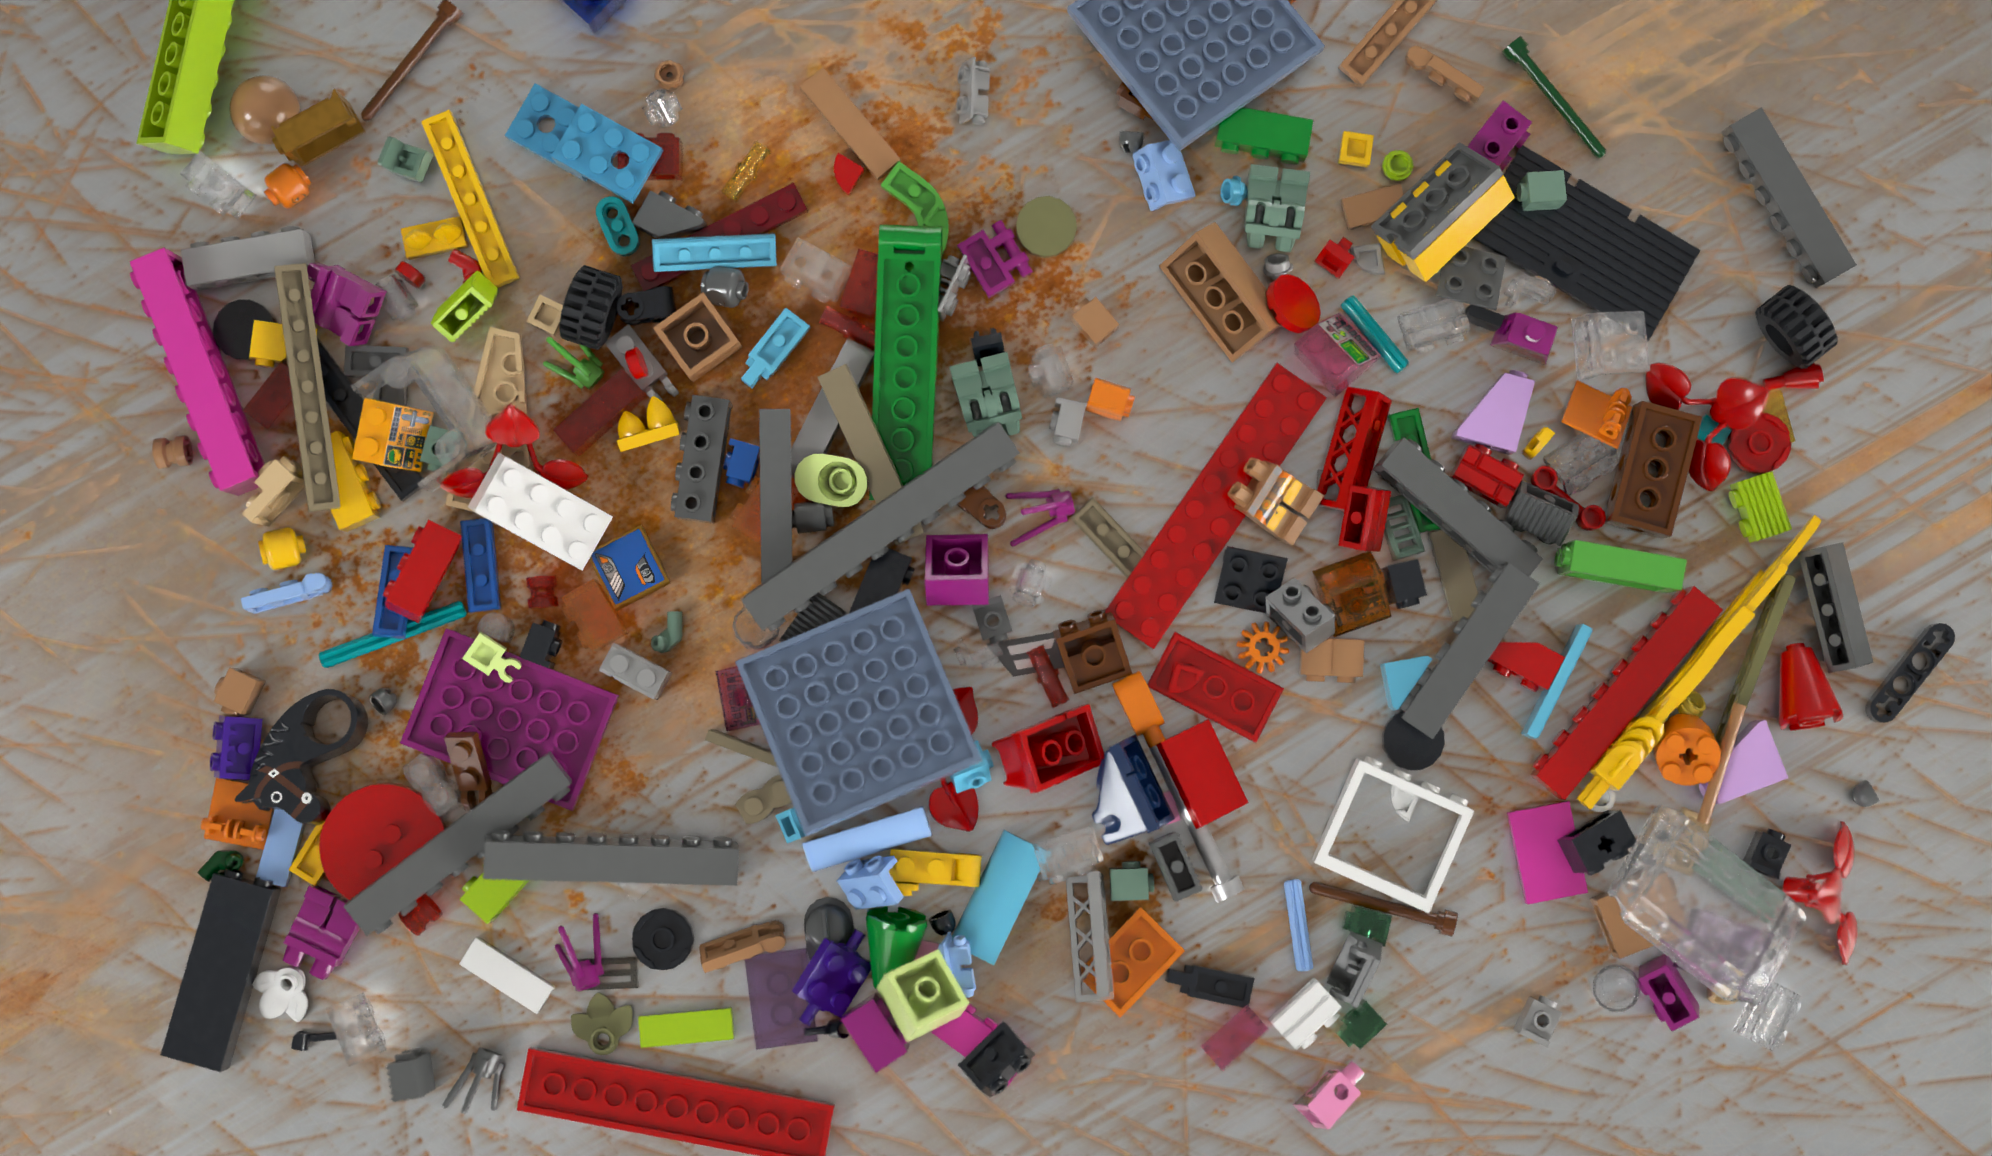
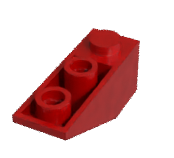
M1500 642L1487 661L1494 665L1492 670L1507 678L1512 674L1522 680L1521 686L1537 693L1538 689H1549L1565 657L1538 642Z

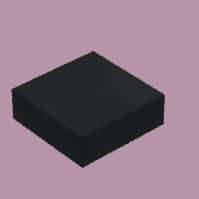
M1470 305L1465 309L1462 320L1495 332L1501 327L1505 316L1479 306Z

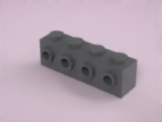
M692 395V401L686 403L684 420H688L687 433L682 432L680 439V450L684 451L682 463H677L675 480L679 481L678 493H673L671 499V511H675L674 517L677 519L710 524L715 523L732 409L730 400Z
M1844 543L1799 552L1798 555L1828 673L1874 663Z

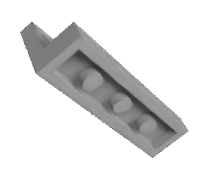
M1099 871L1087 872L1085 876L1066 877L1076 1002L1114 999L1104 875ZM1088 883L1089 898L1084 904L1075 898L1074 884ZM1075 902L1081 907L1077 913ZM1084 911L1088 912L1091 918V930L1087 935L1077 928V919ZM1078 934L1083 937L1080 943L1078 942ZM1087 941L1093 946L1094 961L1089 966L1080 960L1079 951ZM1080 964L1086 969L1082 975ZM1091 973L1096 977L1097 994L1083 995L1082 982Z

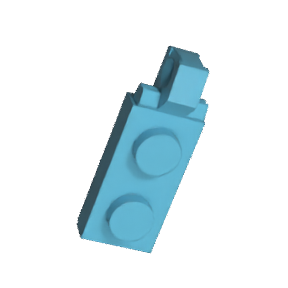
M785 308L748 354L749 358L745 364L750 368L741 378L742 382L753 388L761 377L768 380L771 375L775 374L811 327L789 309Z

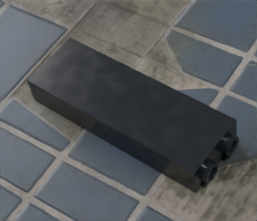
M225 868L224 872L213 874L160 1056L217 1072L230 1068L253 989L252 984L258 972L282 889L272 886L273 881L262 880L260 877H255L254 880L243 878V872L233 871Z

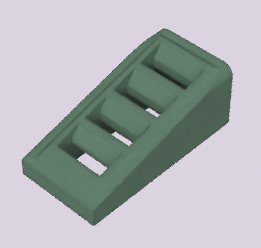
M1402 495L1390 498L1389 507L1401 504L1402 510L1387 514L1384 530L1393 561L1425 552L1408 500ZM1402 516L1405 517L1406 522L1393 526L1390 525L1389 520ZM1405 528L1409 530V534L1395 537L1393 533ZM1412 540L1413 545L1399 549L1397 543Z

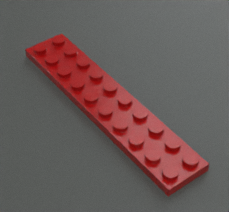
M1279 363L1273 366L1145 551L1143 557L1105 609V613L1111 612L1119 627L1151 649L1156 647L1246 516L1234 508L1236 503L1228 496V492L1236 482H1240L1247 487L1253 477L1244 472V467L1248 460L1252 457L1277 464L1280 467L1327 399L1326 396Z
M530 1047L528 1048L516 1111L757 1156H826L835 1104Z

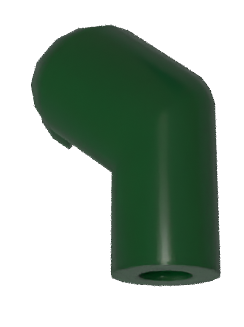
M235 850L216 851L197 873L209 882L213 874L218 873L219 870L228 868L235 871L240 869L244 859L242 854Z

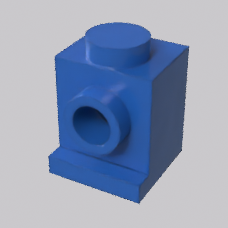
M730 438L729 445L734 449L733 453H727L723 469L727 470L726 483L744 488L745 483L753 485L760 461V446Z

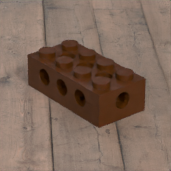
M1640 401L1633 405L1605 512V524L1660 539L1672 536L1702 416L1646 401ZM1656 434L1663 437L1664 447H1660L1656 443ZM1649 463L1653 464L1656 467V477H1653L1649 474ZM1641 493L1648 496V507L1642 505L1640 501Z

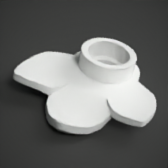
M286 966L278 972L272 970L263 971L255 978L252 984L253 987L263 993L259 1008L264 1018H276L284 1012L296 1022L304 1018L308 1010L309 1000L303 991L306 978L301 969ZM285 979H289L292 982V987L286 983Z

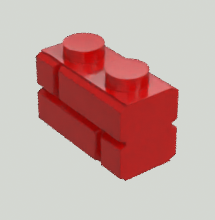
M1476 443L1474 447L1472 445L1466 446L1449 477L1452 480H1459L1470 492L1500 508L1507 507L1524 476L1523 473L1517 471L1519 466L1506 458H1503L1502 461L1490 456L1492 451L1481 444Z
M1349 484L1348 501L1345 505L1338 546L1361 551L1381 552L1391 497L1390 490Z

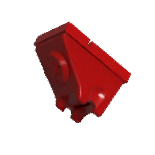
M1089 704L1077 706L992 742V747L999 751L1007 779L1003 784L1005 786L1028 789L1030 793H1038L1100 766L1104 758L1103 747Z

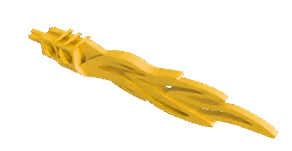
M1814 514L1775 561L1765 571L1760 569L1719 616L1675 676L1638 717H1634L1590 769L1589 772L1594 777L1576 798L1583 806L1591 810L1608 788L1611 790L1621 789L1663 737L1665 731L1663 722L1697 687L1726 648L1755 617L1753 611L1788 570L1787 566L1797 556L1822 521Z

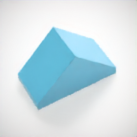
M1422 656L1380 664L1387 704L1390 709L1398 710L1432 661V658Z

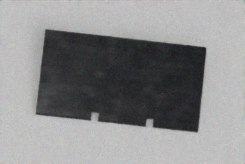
M1522 145L1504 173V177L1515 198L1473 239L1498 254L1506 256L1510 261L1648 342L1701 250L1642 215H1639L1635 222L1628 219V216L1632 209L1581 179L1577 181L1575 186L1567 183L1571 173L1564 170L1567 201L1559 209L1523 211L1522 201L1519 202L1517 199V184L1520 183L1526 173L1564 169Z

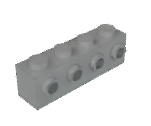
M299 226L281 228L280 233L270 234L268 231L254 232L251 234V238L240 239L237 236L225 237L221 239V243L216 244L195 242L190 244L191 248L181 250L186 286L195 291L274 278V266L306 263L308 267L310 263H315L311 235L305 230L300 229Z

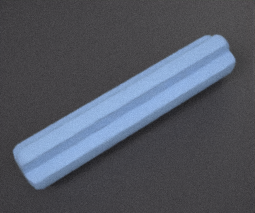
M1290 879L1284 882L1295 965L1298 971H1309L1313 969L1302 884L1299 879Z

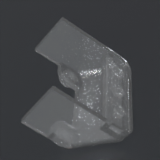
M427 345L393 357L350 386L354 392L367 398L386 384L393 388L401 389L416 381L449 429L447 433L437 440L435 445L436 456L443 466L417 483L421 489L431 493L440 488L441 481L460 469L469 468L495 450L497 445L496 442L490 440L485 434L486 425L493 418L449 354L438 345Z

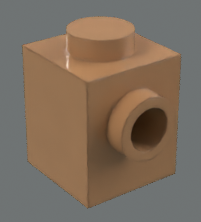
M229 668L225 677H221L215 686L214 693L217 695L213 702L222 705L221 711L234 717H239V714L250 715L266 681L239 668Z

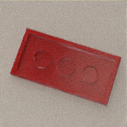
M1177 632L1173 633L1147 683L1148 688L1254 743H1257L1284 690L1283 687ZM1175 662L1206 669L1202 679L1190 690L1181 693L1168 692Z

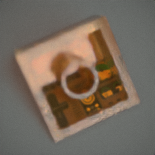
M1371 551L1312 571L1320 602L1327 604L1333 610L1336 617L1335 634L1333 637L1391 617L1383 572Z

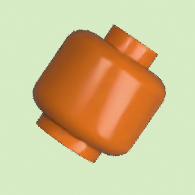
M283 163L264 179L265 185L268 188L264 191V194L274 206L280 203L284 208L291 209L310 194L308 186L311 184V181L297 164L292 166L288 163Z

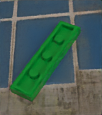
M1419 408L1389 414L1388 421L1393 441L1396 442L1402 438L1411 439L1422 448V453L1431 460ZM1409 502L1419 533L1440 529Z

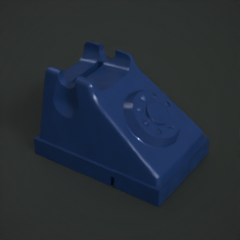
M1136 734L1108 747L1098 769L1096 787L1099 791L1096 810L1092 813L1095 824L1102 823L1106 828L1105 833L1101 835L1103 842L1106 845H1110L1146 832L1149 834L1175 819Z

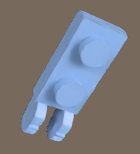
M323 573L307 574L302 582L288 580L280 583V588L272 590L259 588L250 591V596L241 598L242 607L252 614H257L305 601L332 590L333 582Z

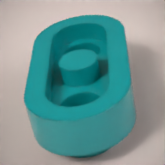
M608 196L600 200L596 207V216L610 248L619 256L634 254L639 248L640 238L632 223L633 221L627 207L622 200L614 196ZM611 209L618 210V215L613 219L608 218V212ZM622 237L630 238L627 246L620 245Z

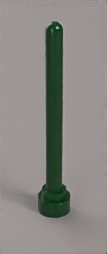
M1519 36L1502 51L1508 61L1512 59L1515 64L1518 62L1591 152L1597 158L1604 157L1606 154L1604 146L1528 55L1530 51L1526 48L1528 44Z

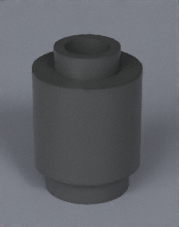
M813 501L794 503L792 528H797L798 534L825 531L827 527L834 526L832 505Z

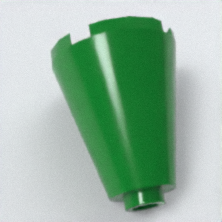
M888 906L873 907L867 910L866 927L874 988L877 989L885 974L915 960L927 928L928 919L926 920V915L904 907H898V912H888Z

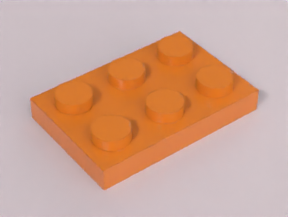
M1141 907L1109 938L1114 999L1102 1001L1121 1018L1185 952ZM1094 954L1085 962L1087 966L1094 961ZM1081 966V975L1086 970L1083 966ZM1089 973L1083 982L1097 994L1096 977Z

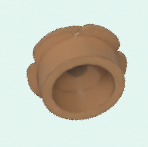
M672 60L663 61L654 73L659 86L665 90L676 89L684 81L682 78L684 75L683 67ZM672 73L673 76L671 78H668L667 74Z

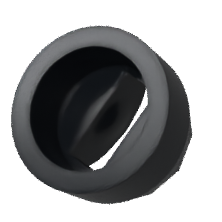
M952 910L941 911L929 918L932 929L940 936L946 935L948 932L952 933L956 926Z

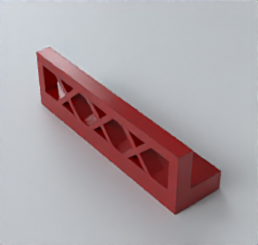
M1347 386L1317 489L1318 492L1325 496L1328 488L1337 483L1340 490L1336 501L1327 500L1323 497L1318 506L1338 509L1344 512L1346 502L1348 501L1349 484L1368 486L1392 400L1381 392ZM1354 396L1366 397L1364 407L1354 414L1351 408ZM1354 424L1357 430L1355 438L1346 443L1343 438L1344 431ZM1345 453L1348 458L1347 466L1337 472L1335 468L1336 459Z

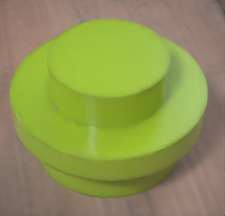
M1394 150L1384 158L1382 164L1383 172L1391 180L1402 181L1412 173L1413 160L1407 152Z

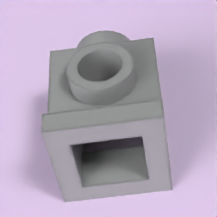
M1056 397L1054 407L1060 408V411H1053L1049 429L1055 430L1054 443L1071 446V442L1078 443L1086 403Z
M1540 995L1538 1000L1529 996L1513 1030L1548 1048L1549 1040L1562 1015V1012L1555 1009L1558 1003ZM1544 1014L1546 1020L1540 1026L1537 1024V1017Z

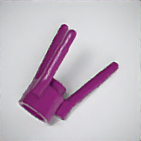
M1055 489L1051 491L1006 493L1005 495L1007 499L1048 498L1045 500V504L1022 509L1021 514L1026 515L1048 510L1050 517L1055 516V518L1012 540L1010 542L1012 547L1059 523L1067 522V516L1075 514L1069 490L1060 492V489Z
M594 913V965H591L590 960L578 962L564 927H558L569 959L560 944L555 945V950L570 976L572 985L575 986L578 992L599 985V976L605 974L601 964L599 915Z

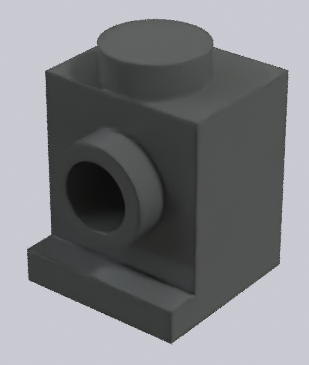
M1001 595L990 598L989 605H972L983 641L989 639L990 644H995L1008 639L1007 633L1012 632V628ZM990 615H996L999 618L998 625L994 627L989 626L987 618Z

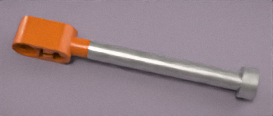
M1137 671L1112 683V687L1136 736L1138 737L1143 734L1215 883L1210 889L1216 902L1223 901L1244 890L1239 876H1231L1208 826L1195 828L1156 744L1166 740L1160 729V726L1165 724L1143 675L1140 671Z

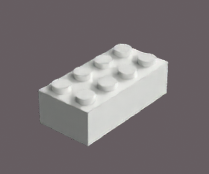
M498 453L468 505L474 512L582 571L613 516Z

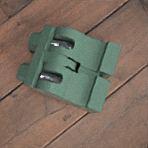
M1251 164L1247 177L1244 220L1247 246L1263 248L1265 235L1276 236V250L1291 252L1295 239H1300L1310 172L1283 168L1280 180H1277V167Z
M1007 352L980 358L982 371H979L976 360L949 367L968 432H972L973 437L995 422L1001 424L1008 436L1020 432L1019 420L1022 419V414Z

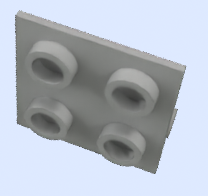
M965 254L961 262L958 258L951 255L942 262L941 276L947 279L941 277V283L948 286V289L942 287L940 289V293L945 295L940 294V306L938 309L940 321H944L946 315L952 316L958 303V299H956L959 287L963 289L966 287L971 276L970 266Z

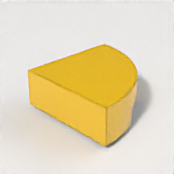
M1548 427L1541 428L1522 450V454L1529 460L1533 459L1554 436L1555 432Z

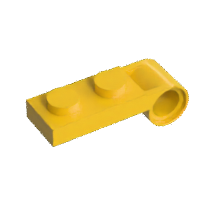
M891 849L890 856H895L897 860L896 864L889 870V874L894 881L979 887L982 855Z

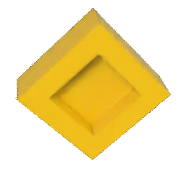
M1343 131L1338 163L1368 168L1371 160L1374 135Z

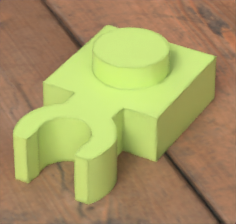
M481 631L462 658L488 676L493 669L497 670L499 677L507 683H511L513 678L505 672V668L512 665L520 669L522 666L521 662L515 658H504L502 655L507 648Z

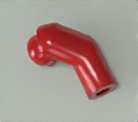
M456 248L450 254L448 262L462 269L464 278L462 283L468 280L476 271L482 273L479 261Z

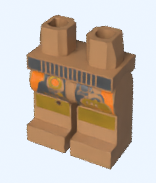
M1251 457L1244 467V472L1253 477L1247 487L1240 482H1236L1229 490L1228 496L1236 503L1234 508L1244 513L1279 541L1293 546L1307 524L1299 516L1310 519L1324 495L1302 483L1277 464Z

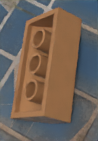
M1216 222L1197 231L1159 265L1232 363L1281 326L1274 318L1277 315L1274 309L1270 310L1267 305V289Z

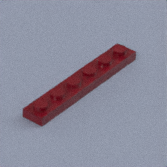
M793 182L685 238L765 234L807 213L808 209ZM652 255L630 265L643 291L661 287L693 271L654 272Z

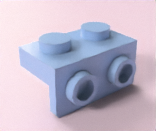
M1171 140L1148 144L1133 154L1134 166L1138 172L1144 190V197L1151 211L1158 210L1164 205L1188 201L1196 196L1182 153Z
M876 856L867 860L855 859L845 866V872L838 878L837 882L855 910L897 905L904 897L889 874V870L897 862L895 856Z

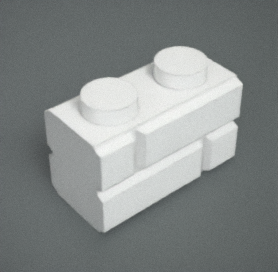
M1313 977L1268 1020L1296 1050L1300 1046L1305 1049L1316 1040L1317 1035L1315 1032L1323 1025L1328 1028L1340 1017L1338 1011L1342 1007Z

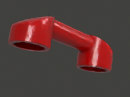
M1541 466L1532 473V485L1579 505L1576 523L1581 529L1594 531L1604 525L1606 521L1604 510L1597 505H1589L1584 508L1556 485L1558 476L1553 468Z

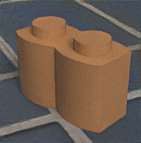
M1328 638L1308 653H1305L1300 648L1299 675H1306V681L1325 682V676H1337V682L1356 683V677H1363L1364 640Z

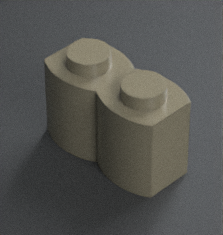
M778 774L768 780L763 788L744 794L735 806L745 823L752 824L764 820L773 813L775 808L788 805L792 801L781 774Z

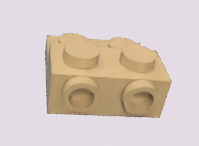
M285 456L280 461L275 459L273 462H267L259 470V477L254 483L263 491L254 494L247 501V509L242 513L250 522L269 527L305 488L302 466L293 459L290 461Z

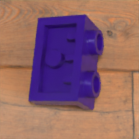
M219 716V722H214L212 733L213 740H217L216 753L212 752L210 756V771H214V777L249 780L254 760L260 749L263 719Z

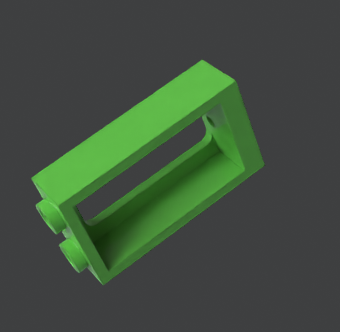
M1579 540L1562 544L1561 549L1558 548L1556 550L1554 566L1558 567V575L1660 593L1682 590L1687 559Z

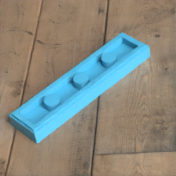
M775 234L652 239L654 272L711 269L715 266L729 268L777 266Z
M1577 624L1561 653L1565 659L1549 689L1542 691L1521 732L1522 735L1530 739L1539 738L1593 632V628L1585 624Z

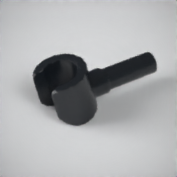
M832 1019L827 1025L822 1027L804 1028L805 1036L824 1034L832 1038L842 1039L849 1036V1034L839 1033V1027L842 1024V1021L839 1019Z
M299 1031L293 1036L291 1048L298 1051H308L310 1041L337 1040V1032L311 1034L307 1031Z

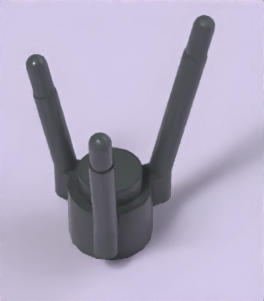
M479 1047L477 1053L473 1052L468 1065L443 1102L442 1108L446 1109L473 1070V1073L476 1075L466 1096L461 1113H467L482 1077L490 1079L492 1073L494 1074L491 1110L495 1111L499 1097L501 1074L505 1067V1064L500 1062L502 1055Z

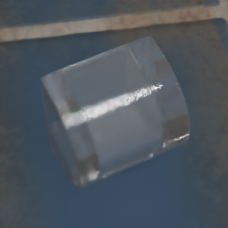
M493 612L481 618L477 630L492 638L509 643L514 636L515 625L507 615Z

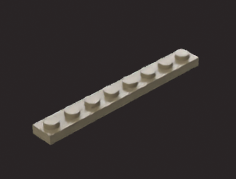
M306 263L274 266L308 512L340 509L341 505Z

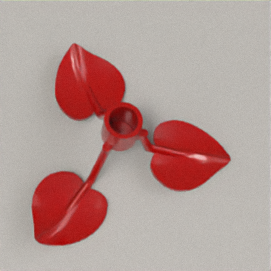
M1659 362L1649 365L1646 370V389L1651 403L1679 410L1682 403L1686 405H1711L1710 415L1714 421L1718 422V426L1706 436L1705 442L1700 439L1696 440L1688 473L1700 487L1707 491H1715L1729 475L1731 459L1727 450L1721 444L1711 443L1712 439L1728 425L1737 430H1743L1753 425L1765 408L1770 387L1753 383L1744 378L1731 377L1720 384L1716 397L1711 399H1689L1685 396L1691 390V382L1682 370L1673 365Z
M511 403L507 405L502 413L486 425V436L497 443L489 469L498 453L501 452L503 444L513 448L526 444L533 466L538 471L536 474L557 486L568 490L581 485L589 478V475L584 472L581 466L569 460H551L542 466L538 462L532 442L536 441L539 437V429L524 412ZM477 468L460 469L443 479L440 483V488L459 497L473 498L488 470L483 473Z
M960 687L952 689L972 735L978 725V711L974 700L973 688ZM946 777L940 779L942 787L935 789L929 797L928 807L931 816L945 827L967 832L972 831L977 823L979 812L975 789L971 788L957 793L952 781L947 784Z
M1840 821L1842 826L1837 833L1833 847L1834 869L1830 872L1815 875L1807 874L1806 878L1787 876L1783 884V897L1785 901L1805 903V907H1812L1822 911L1828 923L1834 924L1837 919L1839 920L1837 940L1842 957L1841 964L1847 965L1856 945L1858 926L1853 912L1848 911L1846 915L1840 912L1842 878H1847L1851 872L1855 849L1853 837L1845 822ZM1825 879L1821 886L1819 882H1815L1816 880Z

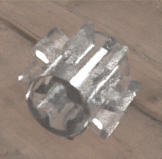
M664 89L656 90L649 94L645 99L647 106L642 107L650 125L657 123L660 128H666L676 123L679 119L677 112L683 109L675 93L667 94Z

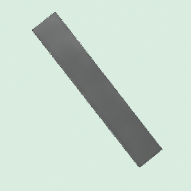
M759 409L761 584L792 563L791 409Z

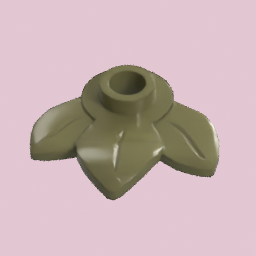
M600 992L596 993L590 1000L586 1014L576 1013L571 1015V1026L574 1034L578 1038L588 1041L590 1049L598 1055L612 1053L619 1044V1037L628 1033L633 1021V1011L630 1005L615 1009L610 999ZM602 1033L607 1034L609 1037V1043L606 1045L599 1042V1035Z

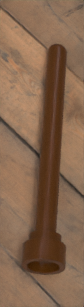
M442 0L437 6L439 10L436 15L438 17L362 110L361 117L363 120L370 121L447 24L451 26L453 22L457 23L464 13L450 1Z
M1313 882L1309 886L1310 892L1319 896L1433 925L1434 929L1439 930V934L1452 937L1456 928L1457 912L1445 909L1444 912L1438 911L1437 914L1427 913L1414 907L1319 882Z

